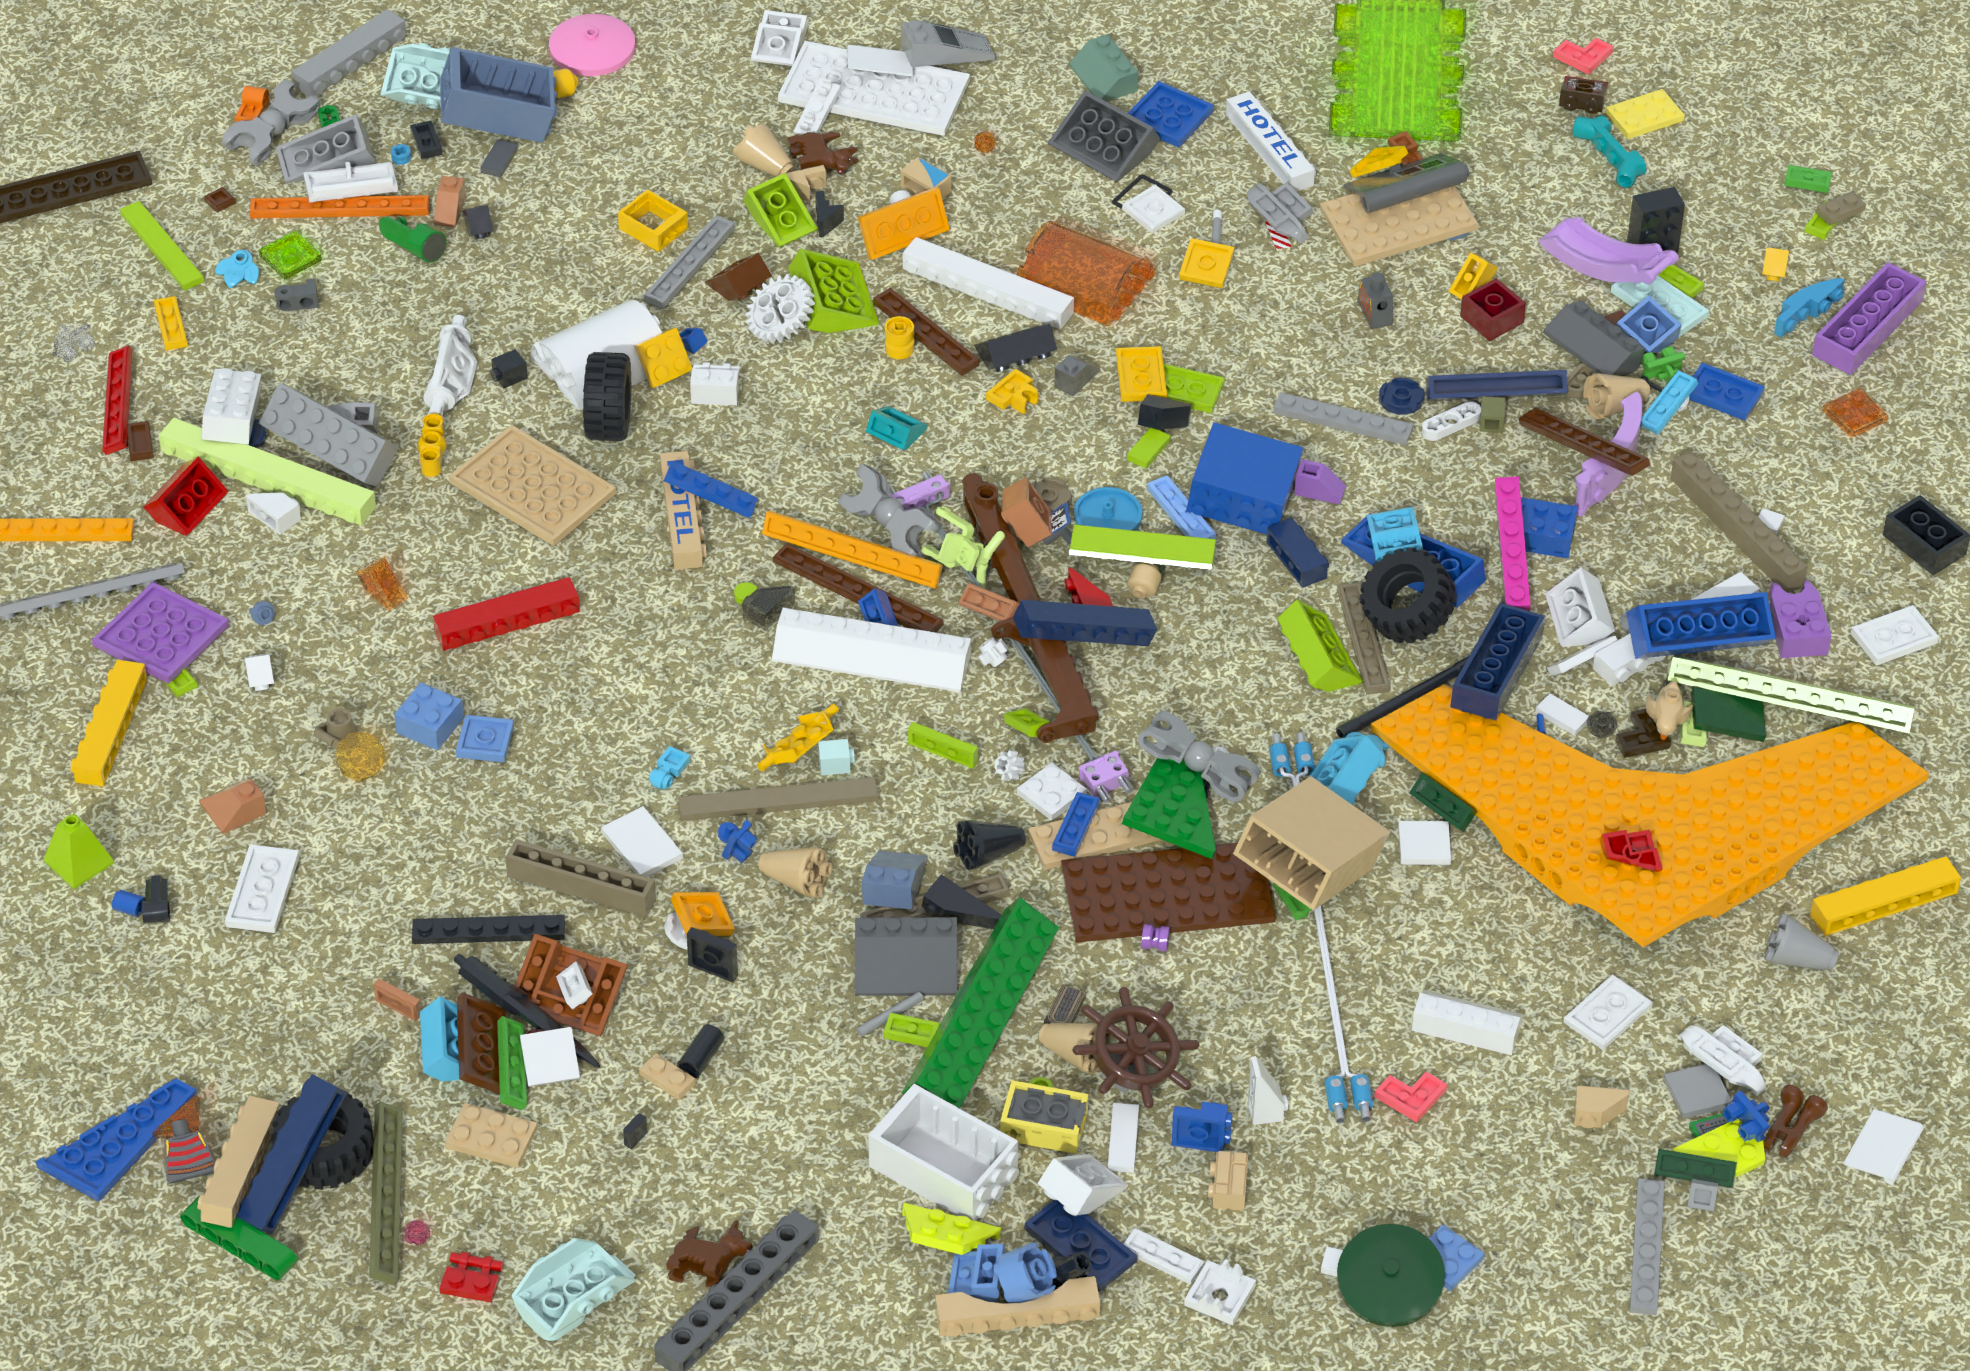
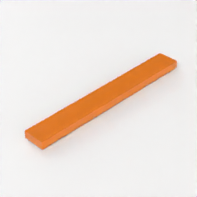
M429 195L356 196L309 203L308 197L251 198L250 218L429 215L430 199Z

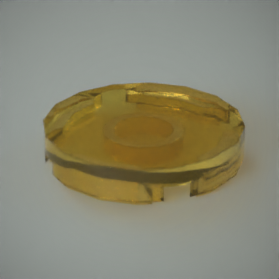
M364 732L350 733L345 736L337 746L335 754L336 764H338L343 775L352 780L359 781L367 780L377 775L385 759L383 745L376 737Z

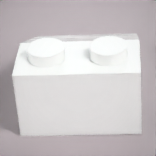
M1090 1154L1053 1158L1038 1182V1185L1045 1189L1044 1193L1048 1197L1061 1202L1064 1205V1210L1074 1216L1091 1213L1128 1187L1127 1183Z

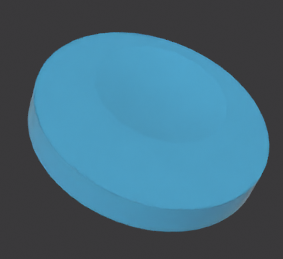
M1114 487L1096 488L1086 492L1078 499L1074 507V521L1076 525L1137 531L1142 522V507L1138 499L1125 490Z

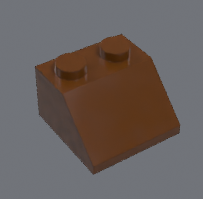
M758 252L737 260L705 281V283L728 301L736 298L738 301H741L750 295L749 291L751 289L758 290L762 287L763 283L767 284L765 280L772 275Z

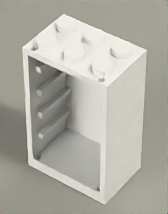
M916 1084L911 1086L868 1135L869 1167L954 1215L966 1216L970 1220L976 1221L979 1217L983 1218L988 1212L989 1205L994 1200L1000 1199L1005 1186L1009 1182L1013 1183L1019 1174L1017 1140Z

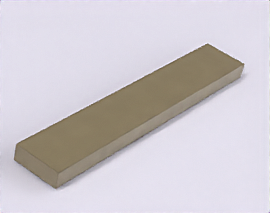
M1361 582L1337 585V593L1366 695L1390 692L1389 680L1373 625L1365 616L1362 604L1360 603V594H1363L1360 591Z
M1002 873L958 885L984 903L1010 896V889ZM924 895L916 897L912 910L880 907L860 913V918L935 917L927 914L924 908L921 907Z

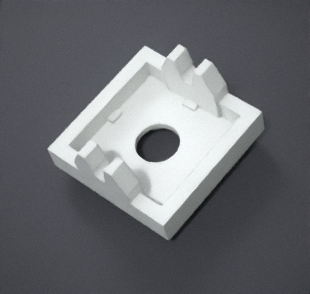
M1227 1259L1222 1261L1220 1265L1207 1260L1184 1300V1306L1234 1325L1256 1287V1280L1243 1275V1271L1237 1263L1234 1268H1231ZM1222 1289L1227 1292L1228 1297L1220 1301L1218 1298L1214 1299L1212 1293L1215 1290Z

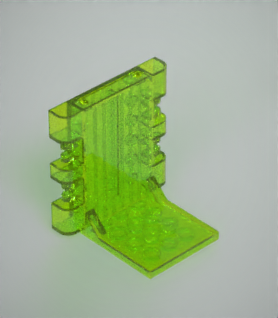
M1357 0L1356 4L1335 3L1333 35L1341 38L1337 40V45L1354 47V52L1341 51L1337 53L1338 59H1332L1331 78L1337 80L1335 87L1339 89H1352V94L1335 95V100L1338 102H1330L1329 135L1388 139L1407 131L1413 140L1459 141L1461 139L1462 108H1454L1457 106L1458 101L1442 99L1441 93H1458L1456 86L1463 84L1464 65H1458V57L1443 56V51L1460 50V45L1455 43L1465 41L1466 9L1445 8V0Z

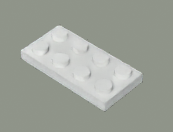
M249 845L226 915V927L270 933L276 932L299 860V850Z

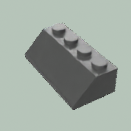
M1582 301L1565 305L1543 331V334L1596 373L1624 376L1636 372L1646 349L1636 339L1625 334L1621 328L1610 323L1603 315L1595 312L1587 303Z

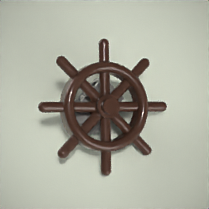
M1121 987L1119 989V996L1122 1006L1113 1009L1105 1016H1102L1089 1005L1082 1006L1081 1012L1098 1026L1094 1031L1092 1044L1075 1045L1072 1051L1075 1055L1094 1056L1096 1064L1102 1071L1100 1076L1104 1078V1081L1098 1087L1099 1093L1106 1094L1112 1086L1125 1094L1129 1089L1141 1091L1144 1107L1151 1109L1154 1106L1151 1089L1159 1087L1168 1079L1184 1090L1191 1088V1082L1178 1073L1175 1068L1179 1062L1180 1051L1197 1050L1200 1044L1197 1040L1178 1039L1175 1030L1166 1020V1017L1174 1008L1172 1002H1165L1160 1010L1155 1012L1143 1006L1132 1005L1129 989ZM1125 1021L1128 1034L1114 1024ZM1136 1022L1146 1025L1141 1033L1138 1032ZM1108 1032L1119 1042L1106 1044V1033ZM1156 1032L1162 1041L1151 1042L1149 1039ZM1166 1051V1062L1158 1058L1156 1053ZM1150 1064L1158 1072L1148 1075L1146 1067Z

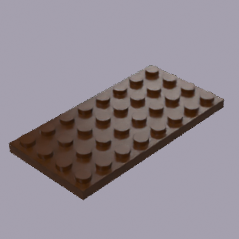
M1238 843L1215 845L1216 850L1213 859L1185 848L1061 860L1075 943L1142 936L1144 924H1151L1154 928L1167 926L1170 927V933L1275 923L1276 916L1268 880L1264 875L1233 854Z

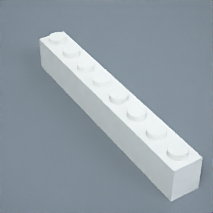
M915 237L903 252L904 270L941 283L949 288H954L970 296L980 298L988 303L1006 308L1009 311L1019 313L1029 319L1045 324L1050 323L1051 326L1061 330L1074 313V297L920 238Z
M1739 572L1691 600L1759 593L1760 588L1742 572ZM1628 634L1595 653L1593 670L1608 684L1613 686L1618 682L1626 681L1629 676L1638 671H1644L1648 665L1656 661L1659 662L1666 656L1635 659L1631 636Z

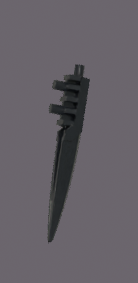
M460 953L455 956L454 962L460 966L458 974L510 1014H517L540 1032L564 1028L527 998L528 994L508 982L505 977L498 976V972L488 967L486 962H481L479 958L473 956L465 958ZM573 1037L576 1056L596 1068H601L599 1062Z

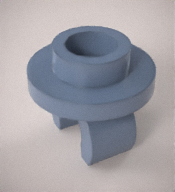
M267 601L257 602L253 608L249 609L254 622L260 625L270 623L275 616L273 605Z

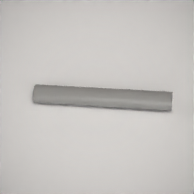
M920 992L913 994L856 1028V1032L860 1037H863L885 1024L890 1013L901 1014L924 1000L923 995Z

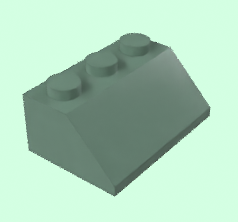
M1109 34L1089 40L1069 63L1071 69L1089 92L1106 102L1138 91V71Z

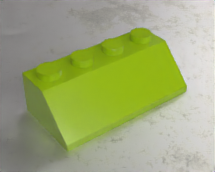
M1297 599L1277 618L1282 626L1280 628L1281 632L1289 639L1291 643L1289 646L1300 660L1298 663L1306 671L1309 677L1307 680L1313 688H1320L1330 692L1363 682L1327 614Z

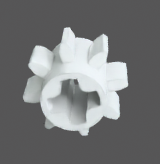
M992 637L979 647L981 653L978 658L984 666L990 663L993 667H996L1008 657L1005 654L1008 646L1002 639L996 641Z
M1017 751L1000 752V756L995 760V774H1002L1001 780H1019V775L1025 771L1024 758L1017 757Z

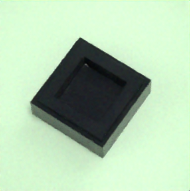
M639 1113L623 1129L624 1145L631 1150L648 1133L647 1117Z

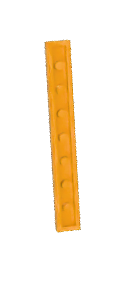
M770 510L766 512L762 530L763 535L931 588L938 587L942 564Z

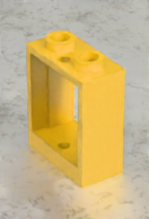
M647 189L618 212L619 229L660 252L688 230V212ZM650 211L664 219L665 222L652 230L637 220Z

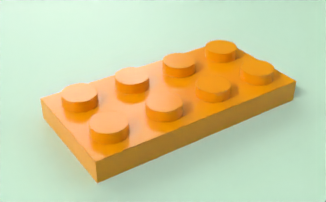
M933 187L857 217L867 255L871 260L909 246L915 237L925 240L950 230L938 187Z

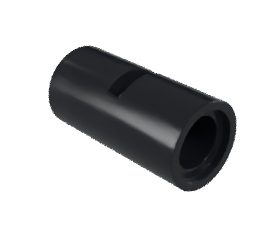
M710 1024L703 1025L678 1061L677 1067L692 1077L699 1078L725 1039L721 1030Z

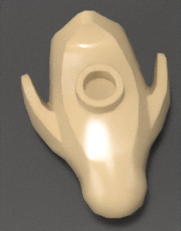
M1675 681L1662 688L1655 701L1652 700L1650 695L1646 698V712L1656 723L1662 740L1671 735L1678 725L1687 722L1693 710L1692 704L1685 708L1682 692Z

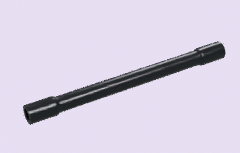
M1469 656L1363 715L1336 727L1337 735L1340 738H1345L1351 732H1359L1371 723L1458 677Z

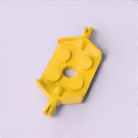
M831 704L824 711L798 716L801 725L795 727L790 735L777 741L772 749H768L765 744L762 745L766 757L757 763V768L764 772L772 764L795 763L804 753L820 740L825 739L834 730L830 723V718L839 712L838 707L835 704Z

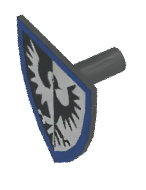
M1066 502L1051 513L1052 534L1041 540L1046 545H1049L1060 536L1068 545L1071 544L1072 534L1066 528L1071 525L1068 503Z

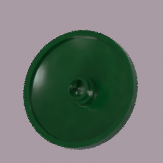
M1381 1224L1363 1230L1348 1242L1338 1262L1337 1282L1345 1304L1358 1317L1380 1326L1400 1327L1419 1321L1436 1306L1444 1288L1445 1269L1437 1247L1424 1234L1404 1225Z

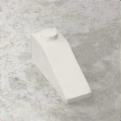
M1256 1056L1251 1057L1248 1109L1252 1124L1283 1121L1284 1111L1288 1110L1287 1097L1281 1094L1279 1084Z

